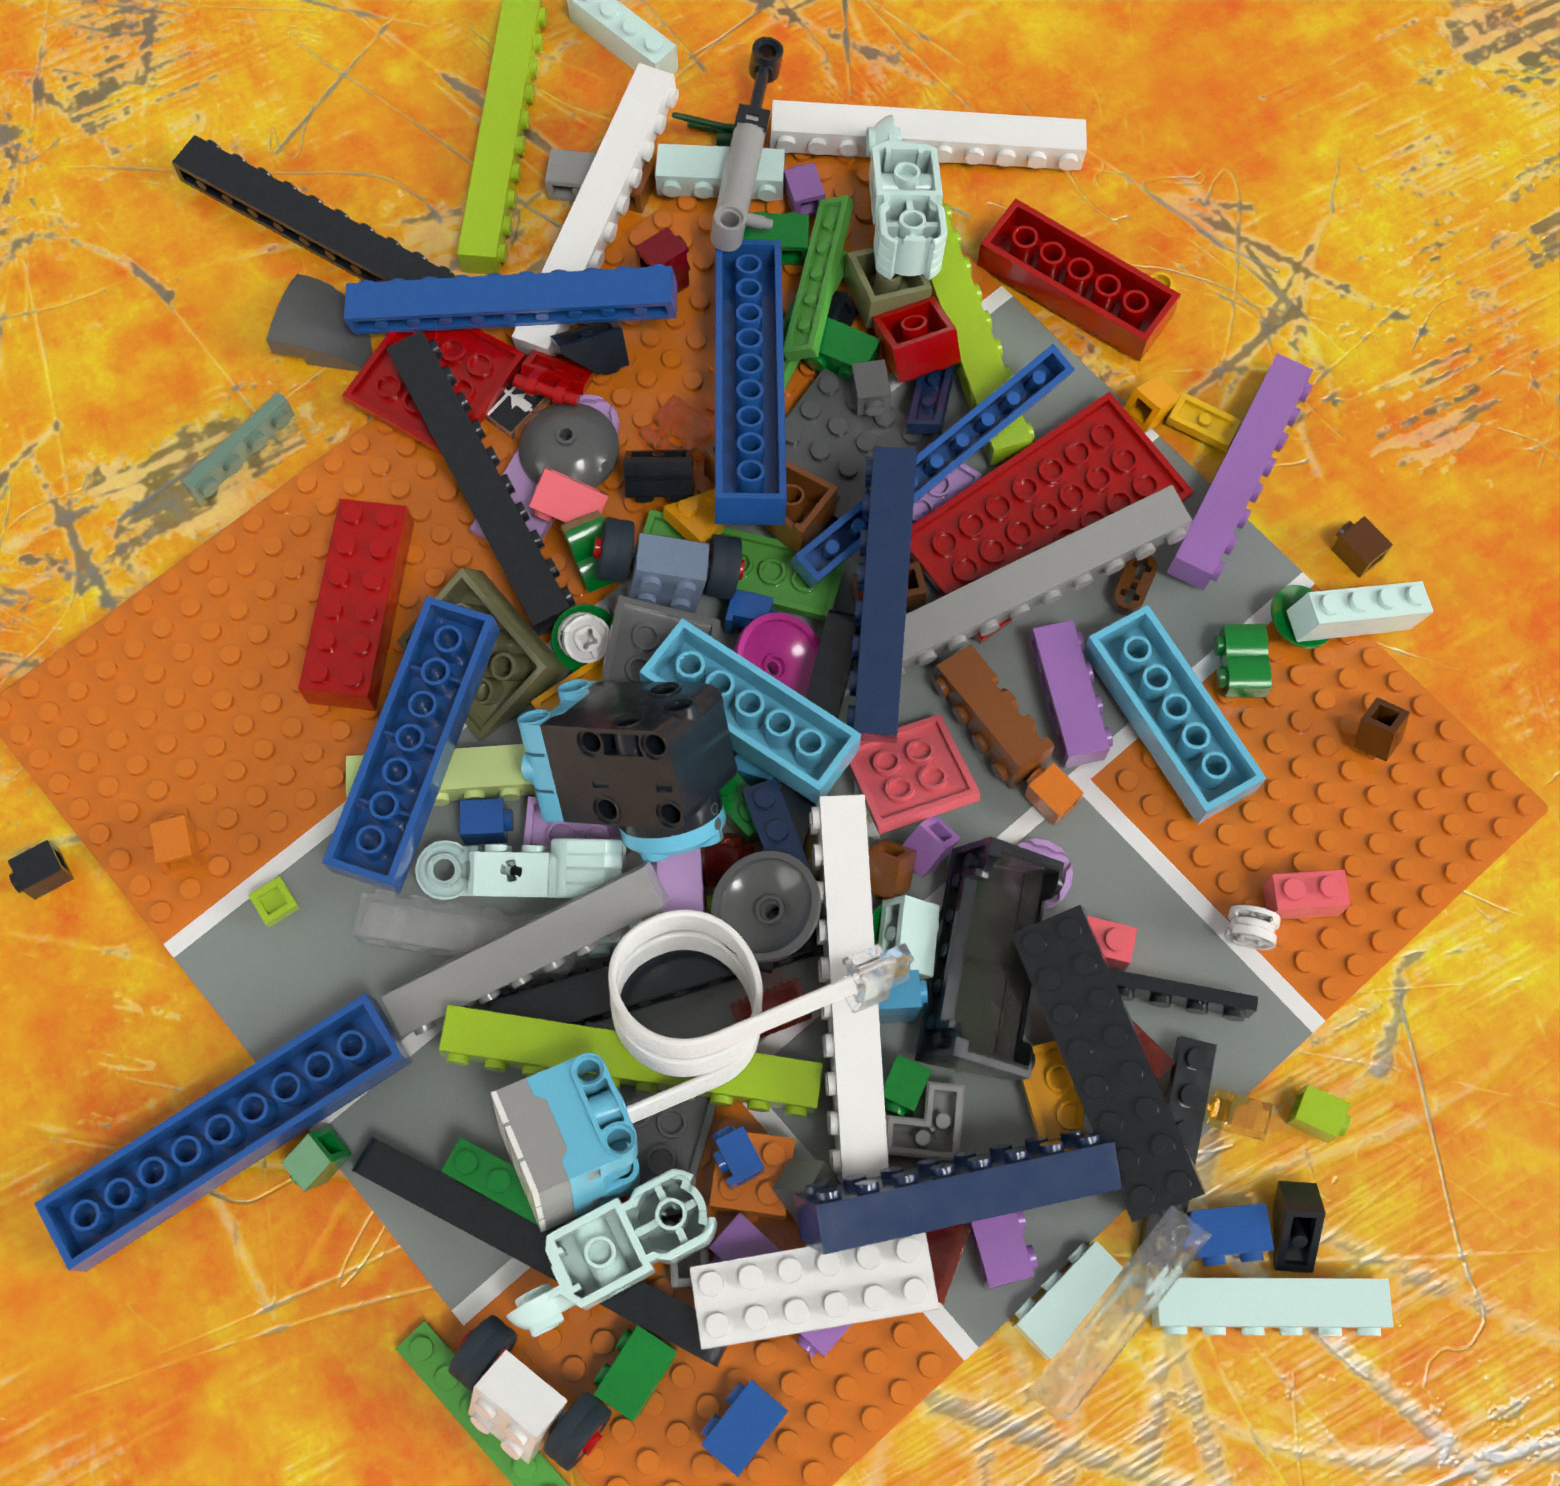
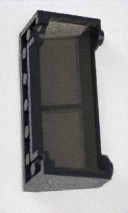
M987 837L952 848L939 920V930L937 932L933 977L929 978L927 1003H924L915 1061L1009 1081L1030 1078L1031 1071L1035 1065V1055L1032 1046L1027 1042H1023L1032 984L1011 937V933L1042 921L1045 901L1052 899L1063 887L1064 862L994 837Z

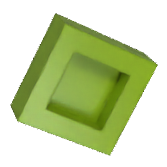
M280 876L248 895L268 928L301 909Z

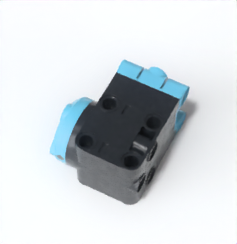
M575 679L558 686L560 704L553 710H531L517 718L526 751L521 763L522 774L527 781L533 782L542 820L545 822L619 826L624 845L641 854L642 860L646 862L662 861L671 856L685 854L701 847L714 845L723 839L722 828L726 822V815L720 790L735 777L737 764L734 758L723 697L720 691L713 685L706 683L611 682Z

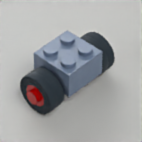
M611 517L605 518L601 537L595 538L593 558H598L596 568L597 579L625 583L629 573L627 597L694 614L702 592L708 597L733 598L738 580L743 578L745 560L742 559V541L740 538L713 534L709 544L639 533L637 544L633 546L634 522Z

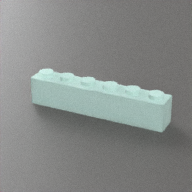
M1154 1278L1150 1280L1153 1328H1164V1335H1188L1187 1328H1202L1203 1335L1219 1336L1226 1335V1328H1241L1242 1336L1265 1335V1328H1279L1280 1336H1304L1303 1328H1318V1336H1342V1329H1357V1336H1381V1329L1393 1327L1389 1279Z

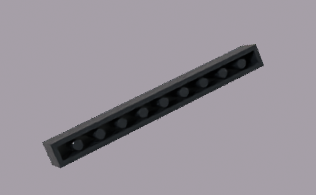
M194 135L172 161L180 180L185 184L361 280L382 282L390 281L394 278L419 280L428 276L436 278L455 277L454 273L447 267L434 265L417 251L412 253L403 248L395 239L391 237L385 238L377 234L369 225L365 223L359 224L351 220L343 211L339 209L333 210L325 206L314 195L307 196L299 192L290 182H281L275 179L264 168L251 166L240 155L227 153L212 140L205 141Z
M420 330L386 349L533 628L540 637L551 631L557 618L576 603L567 586L560 589L555 578L561 575L552 558L550 557L545 560L540 550L545 548V545L536 529L530 532L525 522L530 520V517L521 501L515 504L510 494L516 491L507 474L499 475L496 467L501 465L492 446L485 449L481 440L486 435L477 419L472 422L470 421L467 412L471 411L472 408L464 393H455L452 386L458 382L449 365L443 368L440 365L438 359L444 356L435 339L428 341L423 331Z
M814 930L806 943L796 952L775 961L773 969L823 955V945H817L816 931ZM676 950L658 955L639 966L627 979L620 997L630 1013L739 979L724 963L711 955L694 950ZM611 959L603 963L604 967L591 971L587 967L579 968L569 972L568 978L554 981L553 978L536 981L532 984L533 988L521 992H518V989L502 991L497 996V999L489 1001L491 1012L585 1026L586 1021L597 1023L612 1018L608 970Z

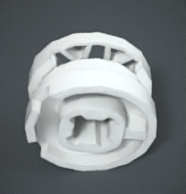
M576 612L568 615L562 621L558 628L557 640L560 648L567 656L580 663H593L605 656L610 629L604 620L588 612Z
M1235 905L1230 907L1228 919L1231 923L1225 929V939H1229L1231 936V943L1251 949L1269 950L1276 947L1277 936L1274 933L1280 927L1281 922L1278 914L1257 906Z

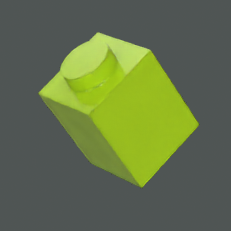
M1308 1084L1298 1091L1286 1124L1329 1143L1338 1138V1136L1343 1137L1351 1121V1116L1347 1115L1350 1103Z

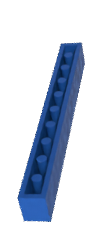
M653 264L649 267L641 268L620 266L616 269L604 270L597 268H586L583 271L557 269L549 273L523 271L512 275L490 273L486 276L475 277L468 275H457L454 278L428 276L419 280L394 278L390 281L382 282L361 280L358 283H346L344 321L354 335L418 332L420 330L438 331L676 318L677 280L672 266Z
M1054 343L917 455L914 504L1054 390L1075 370ZM863 500L794 555L789 562L811 589L860 549L861 527L868 528L869 523L863 522Z

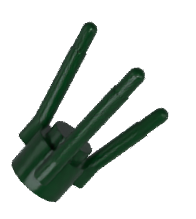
M678 112L672 113L673 118L688 122L689 128L717 133L716 146L730 147L735 124L721 123Z

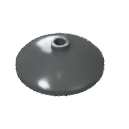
M566 403L563 406L556 404L540 411L528 422L519 442V456L522 467L534 484H537L542 470L546 466L596 488L613 472L620 450L616 429L608 417L596 408L582 403H578L577 407ZM565 435L572 436L569 440L561 439Z
M761 851L745 856L724 873L713 894L711 915L723 920L739 933L751 949L757 962H773L793 954L810 938L820 917L821 894L814 875L800 860L779 851ZM778 908V915L770 919L769 914L771 910ZM723 943V945H724L727 949H729L732 953L736 954L734 951H732L730 948H728V947Z

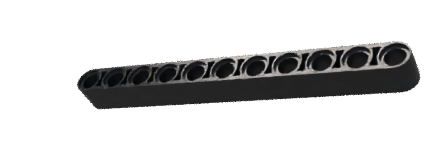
M829 609L805 698L838 719L853 664V634H860L861 626H855V614ZM782 783L781 792L804 850L810 830L809 813L811 812V807H816V804ZM774 908L771 910L769 918H775L779 913V909ZM775 961L757 962L759 970L772 974Z
M370 1137L352 1169L353 1172L557 1281L551 1269L552 1264L545 1251L546 1237L551 1233L550 1231L541 1232L539 1226L374 1137ZM643 1281L599 1303L715 1367H718L728 1347L701 1349L696 1310Z

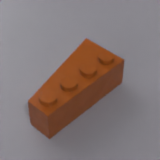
M715 437L705 448L704 475L714 484ZM786 460L787 503L785 525L763 526L797 554L818 536L836 512L838 487Z
M969 645L936 665L933 684L939 695L943 698L947 696L954 706L952 711L957 721L962 726L965 724L968 726L973 734L972 741L978 751L982 754L986 752L993 762L991 767L996 777L1001 782L1006 781L1012 789L1027 780L1038 768L1042 767L1045 769L1047 767L1055 744L1048 736L1041 740L1035 729L1037 727L1035 720L1030 714L1021 716L1018 712L1019 709L1015 696L1009 689L1002 688L1000 690L997 687L999 683L997 675L975 648Z

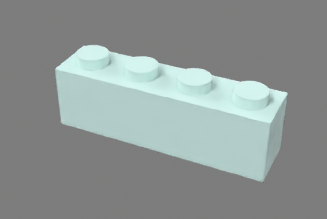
M567 0L570 21L634 71L638 63L671 74L678 71L677 45L618 0Z
M658 144L655 171L657 195H666L668 197L694 196L703 199L710 197L718 198L730 147ZM762 149L751 199H760L762 201L783 200L785 149Z
M1422 581L1308 592L1286 610L1297 642L1410 630L1434 612Z

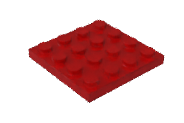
M479 328L423 331L427 340L435 339L444 357L438 359L442 368L449 365L458 383L452 386L455 393L463 392L472 408L471 411L467 412L470 421L472 422L477 419L481 424L520 370L522 363L526 359L525 353ZM389 332L342 394V397L348 404L442 455L386 349L417 332Z

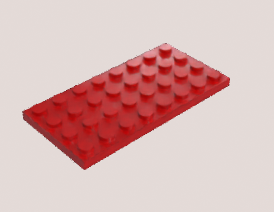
M1109 391L914 523L911 532L910 557L914 562H920L922 572L943 597L1170 485H1173L1182 503L1189 499L1194 491ZM1010 618L999 623L1000 627L996 631L986 636H981L978 633L974 638L981 644L1011 623L1012 619Z

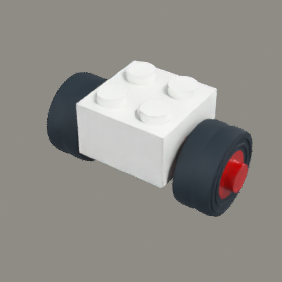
M490 1315L463 1337L457 1347L459 1350L452 1359L448 1369L451 1376L473 1392L468 1411L472 1424L482 1433L489 1434L490 1432L501 1441L502 1449L515 1460L521 1458L529 1464L543 1447V1451L548 1457L555 1460L564 1470L569 1471L585 1454L589 1457L604 1437L601 1435V1432L608 1423L612 1411L589 1392L582 1394L566 1411L565 1407L568 1400L510 1353L518 1338L517 1333L505 1325L497 1316Z

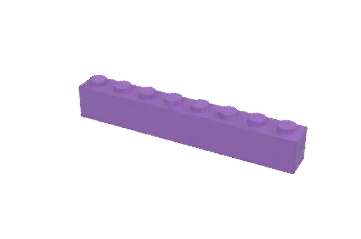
M1278 353L1276 354L1190 525L1187 536L1183 539L1167 571L1168 574L1203 591L1210 579L1215 582L1218 580L1226 564L1220 561L1223 553L1230 555L1238 540V536L1233 533L1236 527L1240 529L1244 527L1251 513V510L1247 509L1246 506L1249 501L1255 503L1264 485L1259 483L1261 476L1268 477L1277 460L1272 458L1271 455L1274 450L1277 452L1281 451L1289 435L1283 431L1286 425L1292 428L1301 409L1295 406L1298 401L1305 402L1313 386L1308 383L1313 369Z

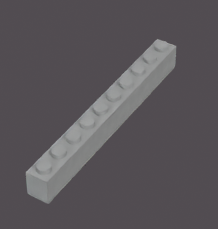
M1173 485L906 614L902 676L906 673L905 669L915 664H918L919 667L927 665L937 658L936 654L946 649L955 651L962 648L968 643L969 638L978 633L981 636H986L996 631L1000 627L999 623L1010 618L1012 621H1016L1025 617L1031 612L1030 608L1040 603L1047 606L1056 602L1062 597L1061 593L1073 587L1075 590L1087 587L1094 581V577L1104 572L1106 575L1116 573L1125 566L1124 562L1135 557L1137 560H1142L1156 551L1155 547L1165 542L1172 545L1187 536L1192 519Z

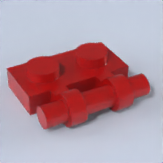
M532 350L522 363L520 375H515L513 387L522 389L524 394L533 397L538 394L553 399V403L561 406L566 403L577 407L580 395L583 396L593 381L594 372L580 364Z

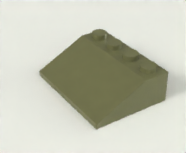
M461 568L435 599L494 616L500 630L465 724L479 741H483L531 704L530 701L547 691L567 668L556 658L549 647L483 571ZM417 619L397 640L404 650H406Z

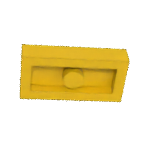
M1182 392L1166 424L1226 452L1243 420Z

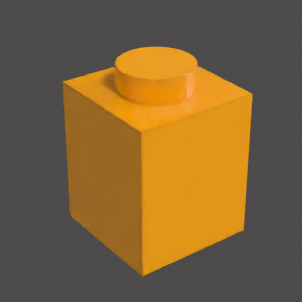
M1156 375L1134 390L1124 409L1146 433L1166 420L1181 395Z

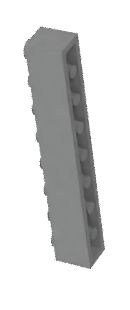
M647 861L392 987L381 996V999L400 1035L403 1036L414 1031L415 1035L418 1036L436 1026L434 1020L446 1015L447 1005L467 1008V1004L477 999L480 1004L486 1003L500 994L499 988L511 984L512 988H516L533 978L532 972L542 967L545 972H549L565 963L563 957L575 951L578 956L584 955L598 946L597 940L605 936H609L611 940H614L630 931V924L640 919L644 921L652 916L663 913L662 909L669 902V898L650 861Z

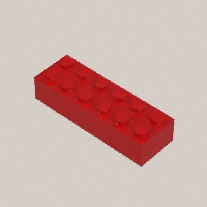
M1016 198L980 243L977 266L1138 361H1141L1173 317L1181 296L1175 290Z
M339 498L298 687L307 703L376 711L414 526L407 506Z

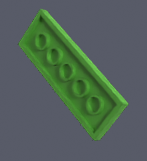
M650 509L643 534L686 540L663 518V512ZM724 527V531L720 535L738 537L742 541V559L745 560L743 578L738 580L736 589L774 597L773 609L826 621L829 609H834L847 560L811 589L789 563L796 554L780 540Z

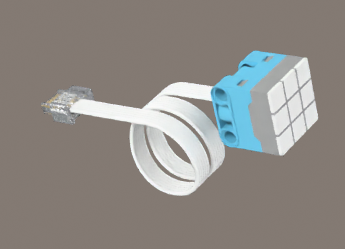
M687 909L660 913L634 926L619 941L609 963L608 983L612 1020L616 1033L627 1051L649 1069L669 1076L697 1077L626 1106L603 1059L594 1053H584L491 1092L500 1134L540 1231L544 1232L592 1211L617 1197L621 1198L633 1193L640 1183V1167L637 1159L638 1142L633 1123L732 1080L742 1072L752 1059L759 1043L760 1033L843 998L846 999L853 1014L889 999L892 987L910 980L908 974L914 958L906 943L884 952L879 944L847 956L842 959L843 965L847 967V974L843 979L762 1012L763 985L757 961L745 940L729 924L711 914ZM723 943H724L728 948H730L732 951H734L736 954L732 953L729 949H727V948L723 945ZM694 950L706 953L720 960L737 976L748 995L752 1014L750 1018L705 1036L688 1039L670 1038L650 1031L641 1025L629 1013L620 995L629 976L646 961L671 951ZM586 1072H595L599 1075L598 1077L588 1075L580 1078ZM630 1170H632L631 1175L627 1178H619L621 1176L626 1175L627 1173H629Z

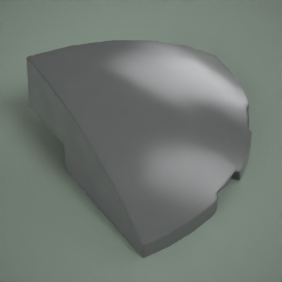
M297 274L293 278L278 304L266 341L273 354L301 357L305 359L307 365L360 372L372 356L373 350L370 335H354L344 321L345 296L340 291L336 290L332 285L310 276Z

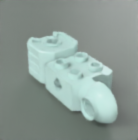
M888 115L882 118L875 127H867L866 156L871 157L868 179L873 224H876L873 242L875 267L882 276L889 280L895 274L902 276H918L923 274L930 280L941 270L947 239L945 210L941 205L943 191L937 148L926 143L901 142V128L895 127L893 115Z
M556 838L551 840V853H548V847L540 845H522V852H512V846L486 844L485 852H483L482 846H462L457 842L443 840L430 844L421 852L415 867L416 880L426 894L440 900L454 899L458 896L574 898L625 873L626 846L622 840ZM450 860L454 864L455 873L451 879L445 881L439 876L438 869L443 861ZM521 867V876L511 875V868Z
M670 1169L635 1188L629 1201L622 1203L617 1197L548 1234L545 1251L552 1264L551 1269L559 1286L551 1290L548 1283L543 1284L517 1298L514 1301L517 1308L506 1316L508 1321L518 1328L529 1330L532 1338L563 1323L565 1320L562 1312L577 1305L584 1310H588L655 1274L654 1263L676 1264L709 1246L717 1230L716 1218L709 1217L705 1201L695 1187L696 1179L694 1175L683 1170ZM670 1209H674L676 1213L683 1211L682 1219L680 1218V1222L675 1226L663 1223V1218L668 1219L665 1213Z

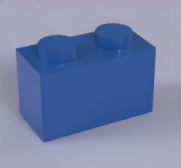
M1266 1203L1195 1210L1187 1213L1185 1229L1191 1261L1202 1260L1203 1267L1225 1265V1257L1240 1256L1241 1263L1263 1261V1253L1274 1250Z
M752 1380L747 1386L740 1381L726 1399L731 1406L723 1417L720 1418L715 1413L701 1431V1434L706 1437L701 1446L737 1477L788 1412Z

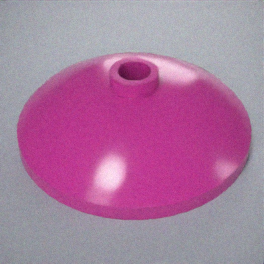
M768 613L754 619L745 626L737 639L734 652L771 675L768 671V665L772 669L771 676L803 697H806L820 640L815 632L800 619L785 613Z

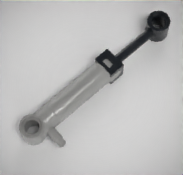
M771 37L758 38L752 46L749 74L755 82L749 105L739 103L710 233L711 243L721 251L731 252L741 246L745 226L771 230L773 225L772 219L748 213L771 111L762 109L767 83L774 82L778 78L783 57L782 44Z

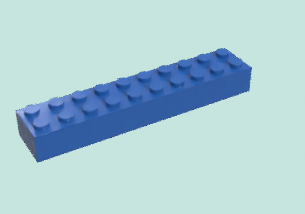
M742 240L741 246L734 251L726 252L716 248L715 524L785 525L787 487L781 240Z
M365 993L40 1199L34 1205L67 1269L70 1271L87 1272L413 1061L377 1000Z

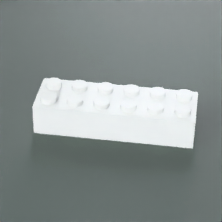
M926 1232L825 1255L809 1246L690 1267L701 1349H712L939 1309Z

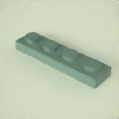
M277 391L181 480L185 489L195 501L200 504L206 497L212 496L222 482L230 475L237 473L252 454L262 450L267 441L278 430L284 429L289 424L295 414L288 400Z

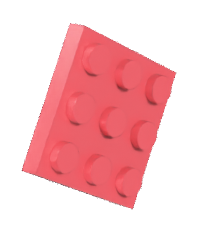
M941 714L899 727L897 743L860 741L859 751L848 765L860 794H865V805L879 835L980 801V791Z

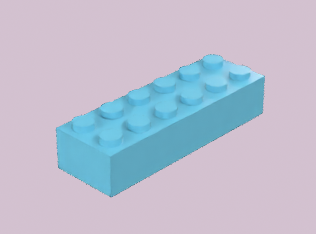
M1149 605L1089 636L1085 645V651H1083L1084 655L1197 825L1259 789L1266 779L1265 775Z
M683 618L639 672L641 682L706 683L716 687L723 697L733 750L815 804H817L820 796L827 795L859 751L861 733Z

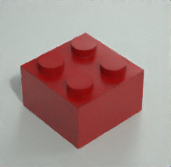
M934 296L872 317L876 338L881 339L880 353L899 383L906 380H914L921 375L936 370H943L950 365L961 362L957 329Z

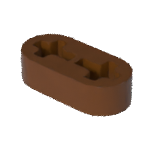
M1151 555L1142 560H1137L1135 557L1127 561L1112 597L1113 607L1121 615L1128 616L1141 609L1157 572L1156 560ZM1139 564L1146 566L1140 580L1135 579L1134 575ZM1129 588L1136 590L1130 604L1123 602Z

